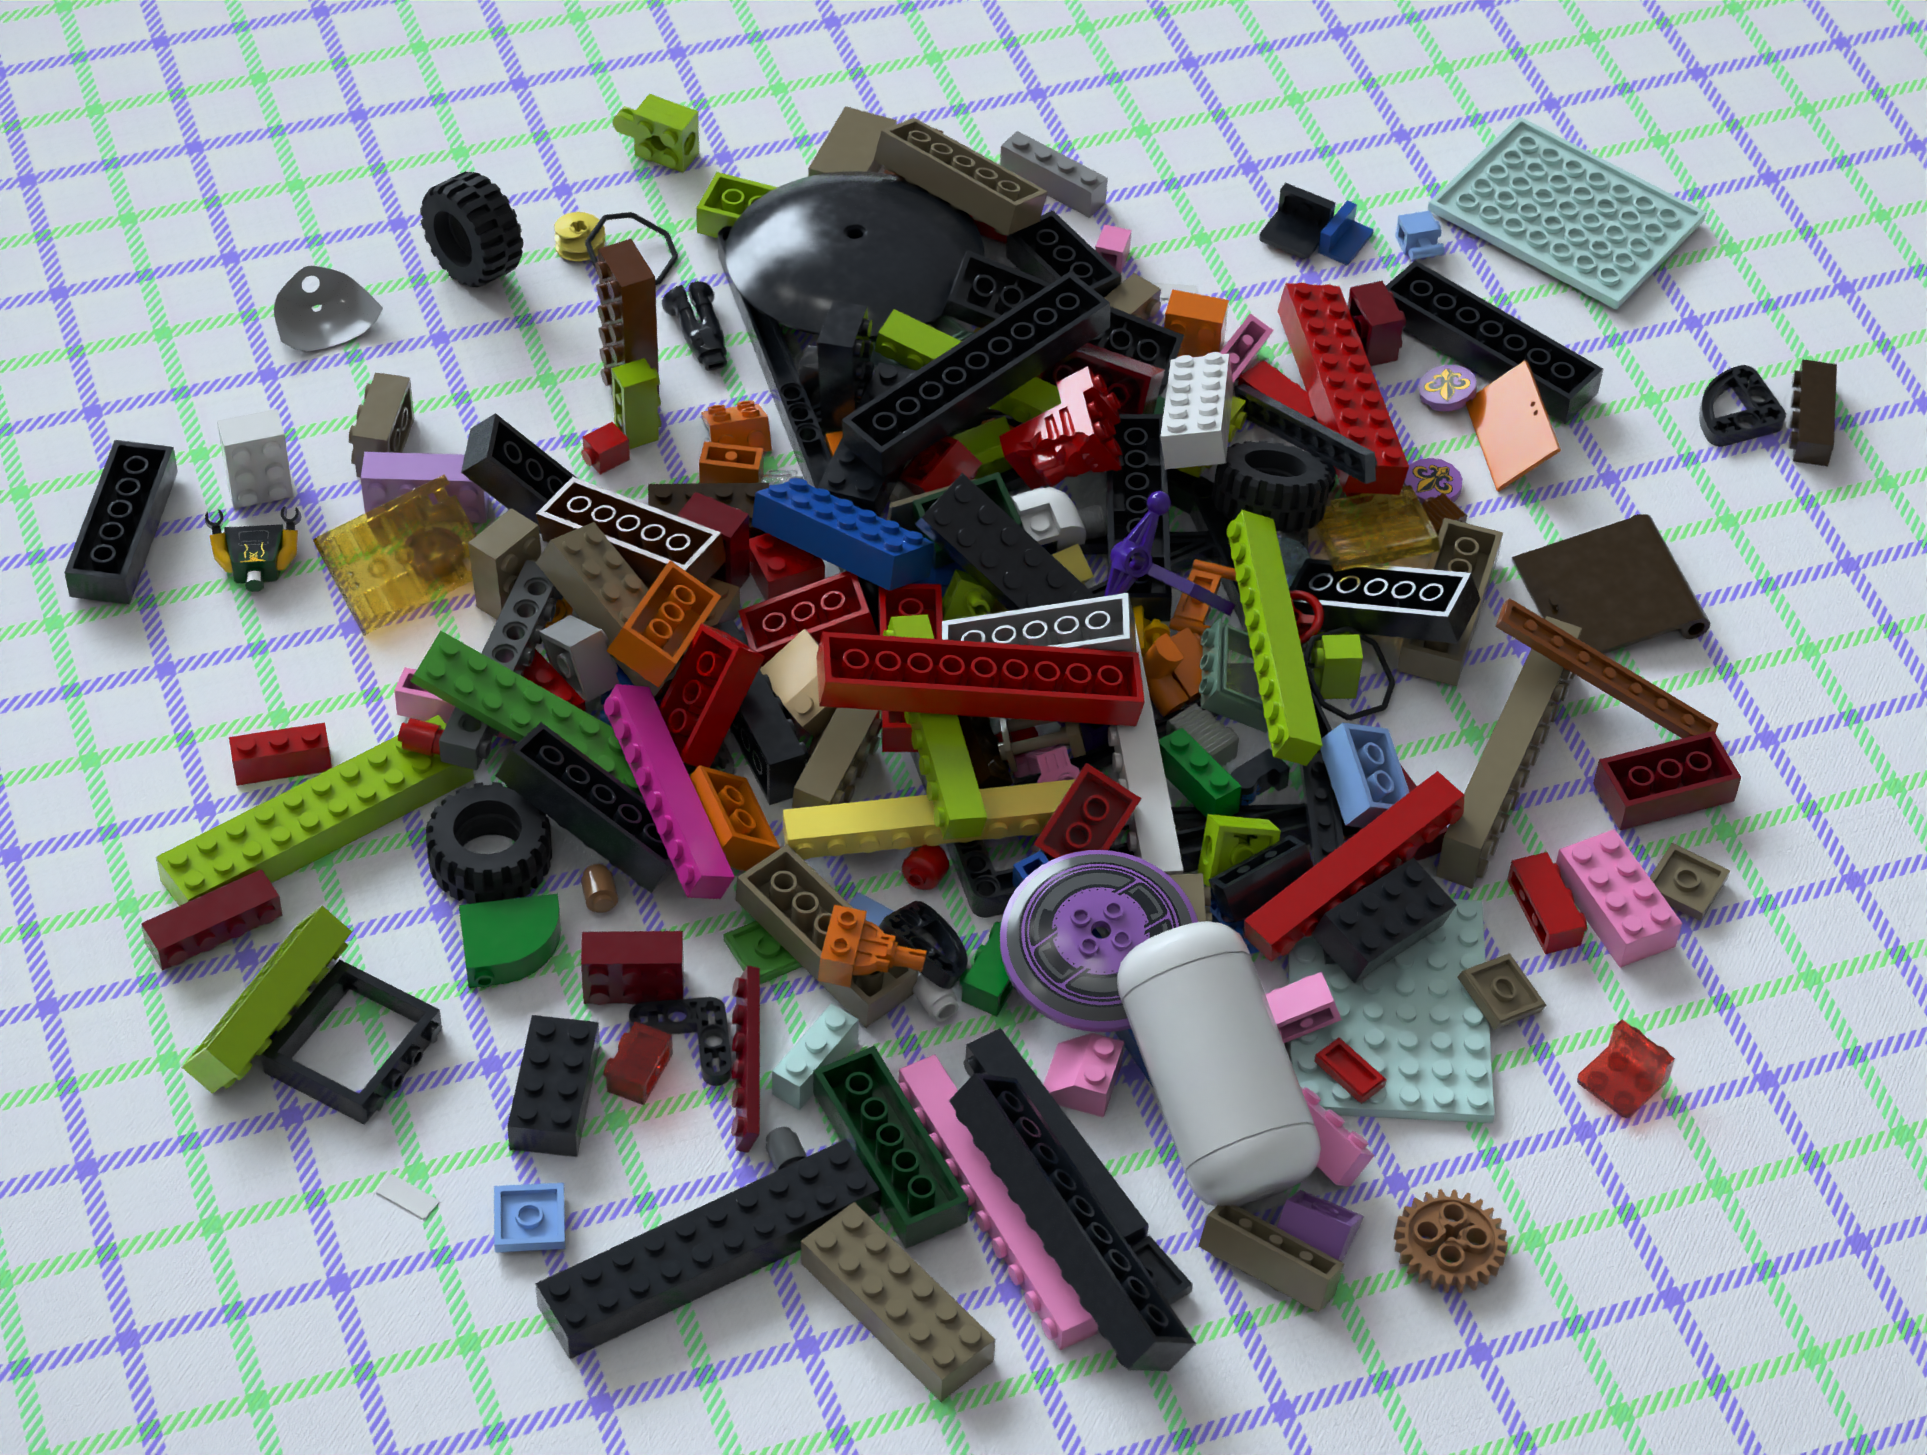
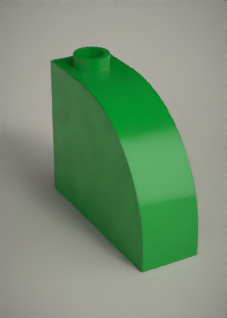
M558 893L459 905L468 988H486L528 977L548 962L558 946L561 934Z

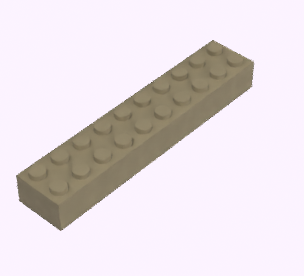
M1546 616L1545 620L1580 639L1581 627ZM1532 648L1464 792V813L1458 822L1449 825L1444 835L1436 876L1473 889L1477 878L1483 879L1489 865V861L1486 859H1488L1489 855L1494 856L1500 838L1496 836L1500 832H1505L1510 815L1507 813L1510 810L1514 811L1520 793L1517 791L1520 787H1525L1529 778L1530 770H1527L1530 765H1535L1540 752V748H1537L1540 743H1545L1550 730V726H1547L1549 722L1554 723L1560 707L1557 702L1559 700L1564 701L1570 684L1566 682L1569 679L1573 680L1575 677L1574 673Z

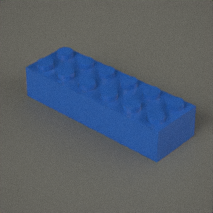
M792 478L788 482L779 485H770L769 488L755 493L751 525L889 591L930 576L935 542L924 538L919 532L906 530L895 521L876 516L875 512L863 510L854 506L853 502L849 500L839 499L830 495L828 490L815 488L801 478Z

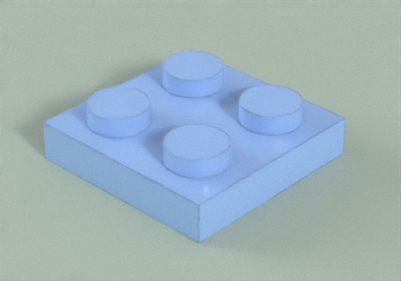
M564 1183L494 1186L495 1253L565 1249Z

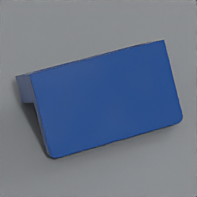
M1347 200L1321 231L1319 254L1344 265H1349L1371 238L1373 229L1355 221L1357 204Z

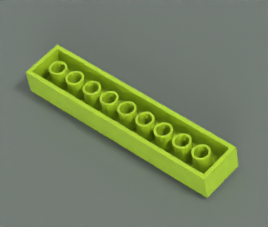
M439 715L425 721L440 725L442 730L447 725ZM397 735L158 855L156 862L160 881L179 906L260 869L263 870L269 881L273 883L474 780L473 769L441 762L440 755L434 754L431 757L402 749V742L398 741Z

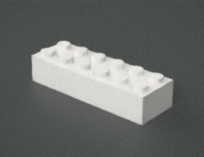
M1212 352L1201 357L1183 355L1170 361L1160 436L1165 469L1226 463L1234 386L1229 354Z

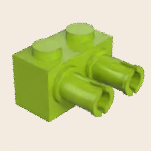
M956 569L942 599L943 621L986 615V611L990 612L995 597L970 574Z

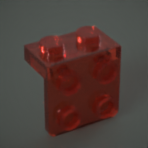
M1621 1019L1613 1027L1608 1047L1578 1074L1577 1083L1623 1118H1630L1669 1081L1675 1058L1665 1048L1656 1045L1644 1036L1638 1028L1629 1025Z

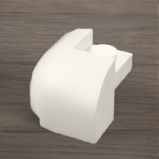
M1049 487L1037 488L1011 496L1022 521V528L1040 545L1052 542L1056 552L1075 544H1085L1087 535L1075 504L1066 493Z

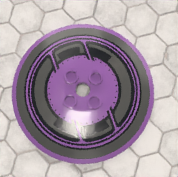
M1087 850L1074 852L1053 859L1037 868L1021 882L1012 894L1001 922L1000 951L1002 962L1012 985L1019 995L1037 1012L1048 1019L1082 1031L1115 1032L1131 1029L1117 986V977L1122 960L1134 947L1147 939L1183 925L1196 923L1198 920L1192 904L1181 887L1155 865L1141 858L1116 851ZM1097 927H1104L1110 932V935L1099 939L1092 934V930Z

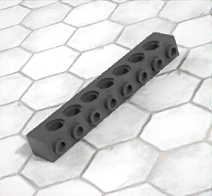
M526 560L482 651L483 655L523 677L526 666L530 667L533 663L536 645L542 643L539 631L545 629L547 622H552L555 616L556 603L558 599H563V596L536 562ZM455 707L439 739L441 762L478 770L482 760L487 759L490 754L493 736H498L500 732Z

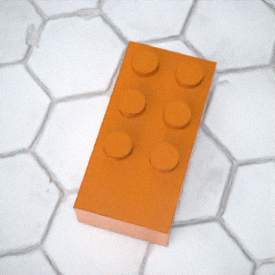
M669 560L606 651L659 688L693 640L700 624L705 622L721 596Z

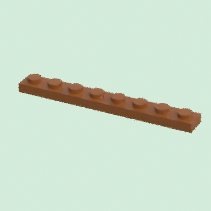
M1509 598L1503 604L1495 626L1681 738L1714 731L1716 734L1719 724L1514 600Z

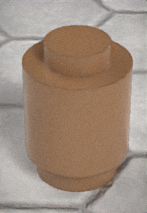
M602 864L588 866L583 871L581 878L586 906L593 912H608L618 903V894L613 874Z

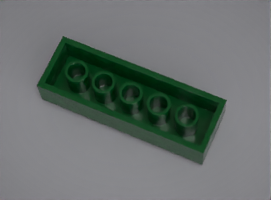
M875 1046L813 1070V1094L840 1140H847L880 1189L879 1205L905 1249L967 1223L969 1199Z

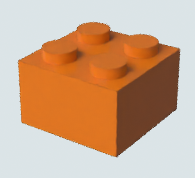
M1172 289L1165 312L1164 327L1184 335L1177 357L1183 355L1201 357L1208 353L1221 352L1225 340L1229 300Z

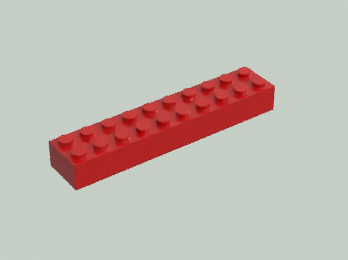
M1285 283L1277 311L1305 389L1308 392L1317 422L1375 452L1377 467L1375 469L1376 481L1365 484L1334 467L1342 491L1344 493L1400 495L1409 465L1340 286L1331 284Z
M822 632L816 656L819 707L1137 726L1145 703L1139 652Z

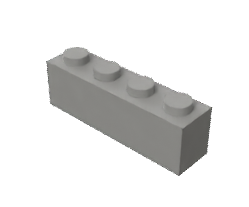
M1019 131L1001 145L1000 165L1048 191L1047 196L1089 218L1106 203L1107 177Z

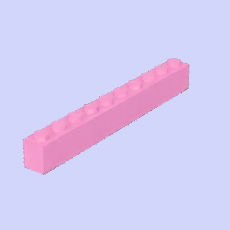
M934 1054L900 1068L899 1087L969 1199V1205H971L975 1212L976 1222L982 1232L987 1231L992 1239L991 1243L996 1256L999 1259L1003 1258L1005 1260L1011 1280L1016 1286L1020 1284L1025 1292V1300L1029 1309L1033 1313L1037 1312L1041 1318L1042 1328L1049 1340L1054 1339L1059 1349L1062 1350L1098 1333V1324L1092 1315L1081 1306L1079 1302L1080 1297L1072 1285L1064 1280L1061 1275L1062 1270L1054 1258L1046 1253L1043 1248L1044 1243L1036 1231L1031 1229L1026 1223L1025 1214L1019 1205L1010 1199L1007 1187L1001 1178L992 1172L990 1168L991 1163L985 1154L975 1146L973 1136L967 1127L957 1119L956 1111L949 1100L958 1090L937 1056Z

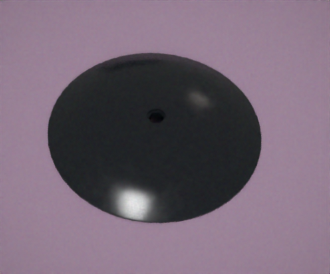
M841 171L813 175L789 182L766 193L753 202L738 217L730 231L726 245V265L729 276L742 297L759 312L776 322L802 332L820 335L832 301L867 306L868 319L872 320V330L869 338H876L894 309L926 325L945 316L942 312L966 250L984 256V244L975 222L968 213L951 207L949 202L930 194L918 185L907 182L904 177L879 172Z

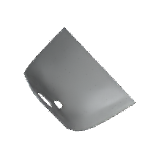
M306 266L300 269L280 290L274 303V317L281 342L295 350L309 352L330 348L364 334L376 322L383 310V307L354 279L342 272L320 266ZM308 276H315L319 279V287L314 292H305L302 289V282ZM320 304L322 309L314 312L312 307Z

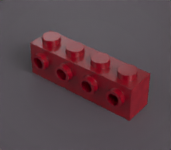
M260 869L141 923L145 944L163 971L171 966L179 965L202 952L210 951L215 946L228 940L241 937L246 932L263 924H269L283 915L280 896L263 870Z

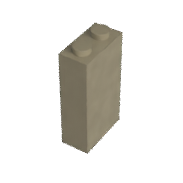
M845 106L809 166L808 177L841 171L879 172L882 165L874 161L881 130L896 125L897 120Z

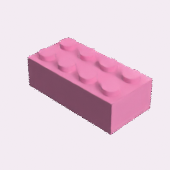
M1615 829L1559 849L1556 864L1560 868L1561 879L1565 887L1571 889L1574 903L1584 914L1586 920L1620 968L1676 947L1682 922Z

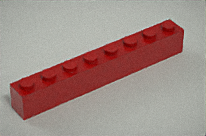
M1435 772L1244 920L1245 938L1270 962H1273L1280 955H1287L1303 937L1311 936L1326 912L1391 872L1392 868L1401 861L1409 860L1416 852V849L1425 842H1432L1448 824L1453 825L1458 822L1464 813L1465 795L1441 773Z

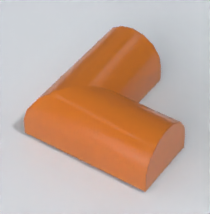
M1167 633L1161 635L1142 657L1150 700L1162 717L1180 710L1189 700L1171 674L1185 657Z

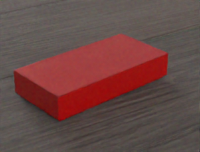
M1340 1037L1315 1054L1314 1062L1361 1104L1386 1085L1387 1079Z

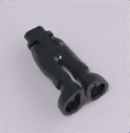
M696 281L692 282L688 288L690 301L695 307L701 323H698L694 316L685 288L682 285L674 287L662 299L664 311L669 315L677 316L689 348L695 354L699 363L704 364L707 371L725 367L728 363L725 357L727 349L721 325L713 310L712 302L715 294L711 286L705 282Z

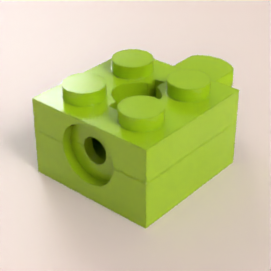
M648 94L636 110L623 106L613 118V127L618 133L634 138L635 156L684 173L699 154V117L697 110Z
M1208 814L1197 874L1203 873L1204 884L1207 887L1210 886L1209 879L1280 841L1281 830L1266 819Z

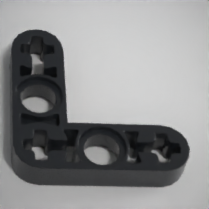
M716 997L642 1002L630 1009L629 1026L631 1031L638 1036L697 1032L703 1080L713 1086L724 1085L729 1081L732 1074L727 1015L725 1004ZM707 1011H714L715 1024L709 1025ZM673 1012H682L687 1016L680 1022H674L668 1018ZM658 1014H662L663 1022H659ZM647 1016L648 1022L642 1023L640 1017ZM710 1036H718L723 1040L718 1046H709L704 1041ZM719 1057L720 1072H714L712 1058Z

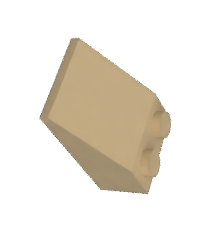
M804 629L761 667L760 671L763 675H768L772 690L780 697L782 704L802 728L816 737L828 726L837 708L819 707L816 658L819 644Z

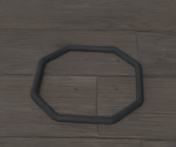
M632 212L602 216L585 240V246L593 266L595 267V263L598 261L591 242L606 220L633 218L663 235L672 254V258L655 280V284L659 285L678 259V254L670 234Z
M1349 626L1314 635L1309 639L1303 657L1309 684L1321 707L1349 721L1384 711L1388 707L1395 686V679L1378 643L1374 639ZM1346 632L1352 635L1359 634L1361 640L1373 646L1389 681L1382 705L1349 715L1324 701L1307 665L1314 643L1322 640V635H1339Z

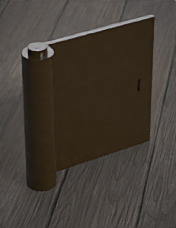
M1637 514L1631 518L1512 557V562L1541 617L1545 619L1548 616L1581 627L1579 640L1602 654L1679 629L1684 638L1695 639L1706 633L1710 627L1708 617L1649 515Z

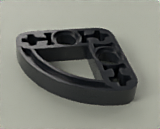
M1747 365L1730 368L1715 377L1703 394L1699 411V421L1704 436L1711 444L1719 447L1779 432L1783 428L1786 418L1785 410L1759 373ZM1732 388L1747 410L1715 418L1713 405L1716 399L1723 392ZM1760 396L1765 401L1758 402L1753 400L1751 397ZM1746 422L1751 424L1753 427L1744 428L1741 427L1739 423Z
M913 901L885 916L879 925L885 934L896 936L895 942H898L897 946L927 951L923 971L920 973L935 985L943 989H951L966 970L968 958L961 939L949 923L926 903ZM929 932L945 955L922 938L921 935Z

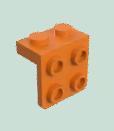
M741 401L737 403L736 407L725 408V405H713L708 407V411L701 412L702 419L709 428L710 442L763 448V452L772 451L768 416L759 404H754V401Z

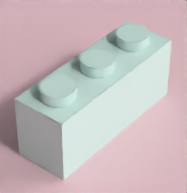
M831 1003L772 1070V1094L796 1109L801 1110L813 1096V1070L845 1058L857 1045L859 1019Z

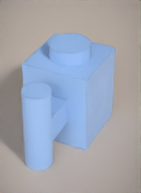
M1430 210L1398 216L1395 237L1404 255L1409 254L1410 259L1414 260L1443 255L1445 253L1444 245L1442 243L1437 244L1438 238L1441 237L1440 223L1435 221Z

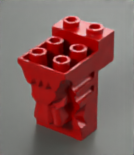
M1088 366L1056 383L1061 404L999 436L1004 458L1031 490L1046 485L1054 487L1067 476L1077 477L1090 470L1092 472H1104L1122 469L1119 460L1122 452L1118 443L1113 438V435L1116 434L1114 425L1121 422L1118 413L1121 405L1113 392L1108 393L1103 378L1099 374L1095 376Z

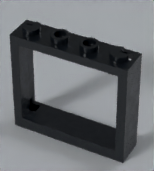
M339 960L261 1054L263 1071L265 1074L365 1125L376 1110L380 1112L384 1105V1100L392 1090L396 1091L401 1086L404 1076L409 1069L419 1064L423 1052L430 1043H435L438 1040L437 1035L443 1027L440 1009ZM349 989L417 1023L360 1093L292 1060L293 1056Z

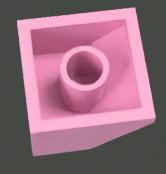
M1089 1033L1058 1043L1043 1085L1058 1105L1104 1117L1122 1066L1124 1041Z

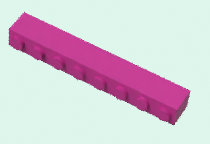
M616 684L606 699L603 708L644 798L646 807L655 823L657 832L666 848L668 857L677 873L679 882L687 898L721 899L735 878L651 690L645 686Z

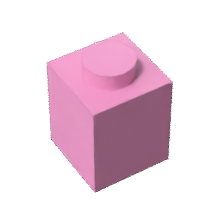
M1104 224L1095 250L1121 273L1130 252L1132 230Z

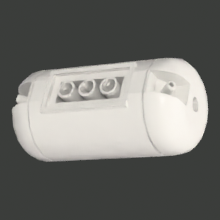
M1211 921L1196 922L1160 933L1134 947L1120 964L1117 977L1118 992L1186 1178L1196 1197L1212 1206L1237 1205L1239 1207L1265 1197L1275 1196L1303 1182L1311 1175L1318 1164L1321 1152L1319 1134L1316 1126H1314V1121L1247 945L1240 934L1222 923Z

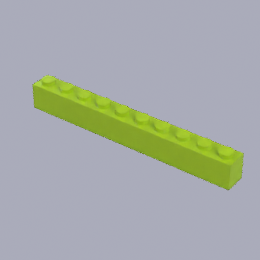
M1241 510L1235 520L1229 523L1227 537L1229 538L1231 558L1234 562L1236 581L1238 582L1240 602L1243 606L1245 625L1247 626L1250 640L1249 646L1252 650L1254 670L1259 684L1264 718L1267 723L1268 739L1271 743L1273 757L1307 766L1323 745L1274 519Z

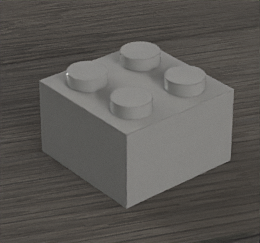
M569 615L539 631L550 664L582 699L589 702L613 689L616 684H620L616 674L618 667L610 653L606 651L609 640L602 629Z

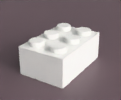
M278 409L218 420L217 424L226 481L233 508L236 509L293 497L285 434Z

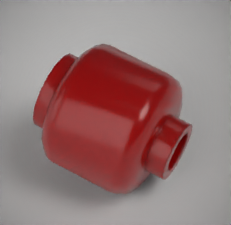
M925 844L913 847L901 866L902 874L912 887L924 891L932 890L938 886L947 874L949 859L943 848L939 845L929 846Z

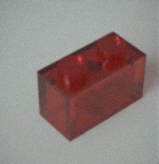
M635 1022L630 1032H625L622 1035L615 1058H609L605 1065L603 1076L606 1077L607 1092L645 1105L673 1055L672 1035Z

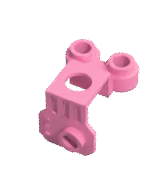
M1055 745L1015 756L1018 771L1013 772L1014 778L1041 773L1037 783L1076 779L1080 773L1079 768L1071 764L1066 746Z

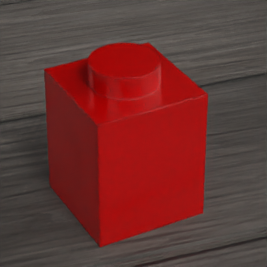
M613 422L582 437L583 450L581 454L583 460L600 475L630 460L629 439Z

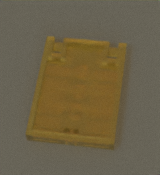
M445 474L313 539L363 636L473 581L472 569L468 571L462 560L468 558L470 561L468 542L476 537L477 534L457 496L449 497L444 487L450 483ZM434 493L438 501L435 505L432 504L428 496Z
M1411 485L1403 486L1400 495L1361 494L1330 500L1331 505L1326 506L1324 518L1315 526V530L1334 571L1371 564H1382L1397 559L1441 551L1439 537Z

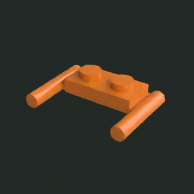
M1195 559L1187 580L1217 595L1221 585V578L1236 581L1235 568ZM1182 592L1174 616L1171 618L1169 628L1175 631H1182L1189 627L1193 634L1197 633L1202 637L1205 629L1211 627L1205 625L1212 607Z

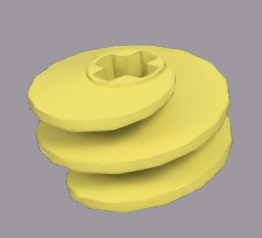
M572 212L558 218L554 224L556 252L562 258L569 261L590 260L585 240L600 220L594 215L585 212ZM604 225L591 242L595 256L598 255V249L604 247L606 243Z

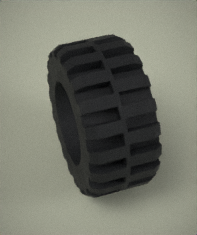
M462 172L430 188L425 194L420 208V215L423 217L421 225L425 230L426 234L424 236L426 242L431 246L433 256L437 257L439 265L443 270L449 272L448 275L452 279L458 280V283L469 287L484 286L514 270L521 260L523 254L522 247L524 245L520 234L522 232L521 225L518 224L517 214L509 205L510 201L506 195H503L500 192L501 189L496 184L491 183L488 177L475 172Z
M1245 441L1243 444L1235 443L1231 447H1227L1226 463L1217 464L1211 496L1217 510L1223 512V515L1229 520H1235L1241 510L1274 519L1276 531L1283 533L1303 532L1307 528L1312 529L1324 518L1332 477L1328 466L1324 464L1323 460L1319 457L1315 458L1308 451L1304 452L1298 447H1290L1278 442Z
M483 782L475 783L472 788L467 789L465 786L456 790V795L452 796L449 794L441 801V806L435 807L431 813V819L427 822L426 845L431 875L437 880V885L444 892L447 893L449 891L450 896L458 901L465 899L467 904L514 899L516 897L524 898L531 893V887L536 889L543 882V876H546L550 870L552 843L549 817L540 809L535 808L516 791L504 787L502 783L492 782V785H483ZM484 835H501L515 841L506 850L493 854L474 853L463 847L469 841Z

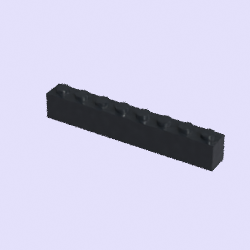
M999 1028L966 1044V1057L963 1063L967 1074L970 1077L974 1073L1016 1078L1130 1247L1146 1238L1149 1224L1003 1030Z

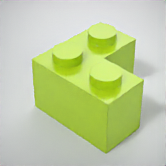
M1346 632L1339 635H1322V640L1314 643L1309 663H1314L1315 668L1312 669V675L1323 699H1356L1363 662L1359 634L1352 635Z

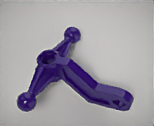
M1163 491L1151 493L1147 500L1149 511L1123 541L1117 543L1111 551V570L1104 596L1126 593L1139 577L1146 574L1231 616L1236 606L1235 604L1194 582L1152 563L1151 549L1160 515L1166 514L1169 511L1172 503L1170 497ZM1133 555V559L1129 563L1130 557Z

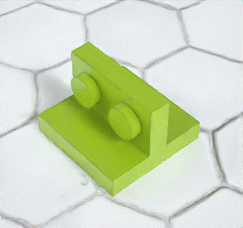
M1006 416L951 436V438L959 440L982 462V465L977 469L978 473L974 479L997 472L1002 473L1013 468L1004 458L999 439L1000 435L1010 431Z

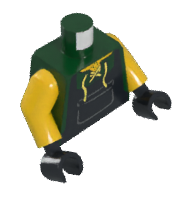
M286 506L281 509L280 513L286 523V529H284L283 524L225 527V532L223 533L221 532V526L224 523L222 511L218 509L220 520L216 523L209 521L208 511L206 512L205 523L212 529L210 541L215 561L225 572L233 573L234 582L238 584L245 583L248 591L259 592L264 588V582L277 581L280 571L286 569L297 555L298 530H295V525L302 518L297 507L295 508L296 514L292 519H287Z

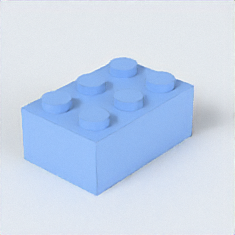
M1342 722L1321 739L1323 745L1320 748L1322 758L1326 765L1345 826L1364 828L1409 793L1388 729Z

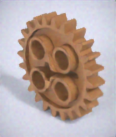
M1439 1189L1437 1198H1433L1429 1192H1425L1423 1202L1415 1197L1412 1207L1405 1206L1402 1216L1398 1217L1394 1233V1240H1396L1394 1250L1400 1253V1264L1409 1263L1408 1275L1415 1272L1419 1273L1418 1283L1429 1279L1431 1280L1430 1287L1432 1290L1438 1284H1443L1445 1293L1449 1292L1451 1285L1456 1286L1459 1293H1463L1465 1284H1468L1475 1291L1478 1280L1487 1285L1490 1275L1497 1276L1499 1267L1503 1266L1508 1242H1505L1507 1231L1500 1229L1502 1219H1492L1493 1208L1481 1209L1482 1199L1475 1203L1470 1202V1193H1467L1461 1199L1458 1198L1457 1191L1454 1189L1450 1197H1446L1442 1189ZM1444 1260H1449V1261H1452V1262H1454V1263H1448V1262H1446V1261H1444Z

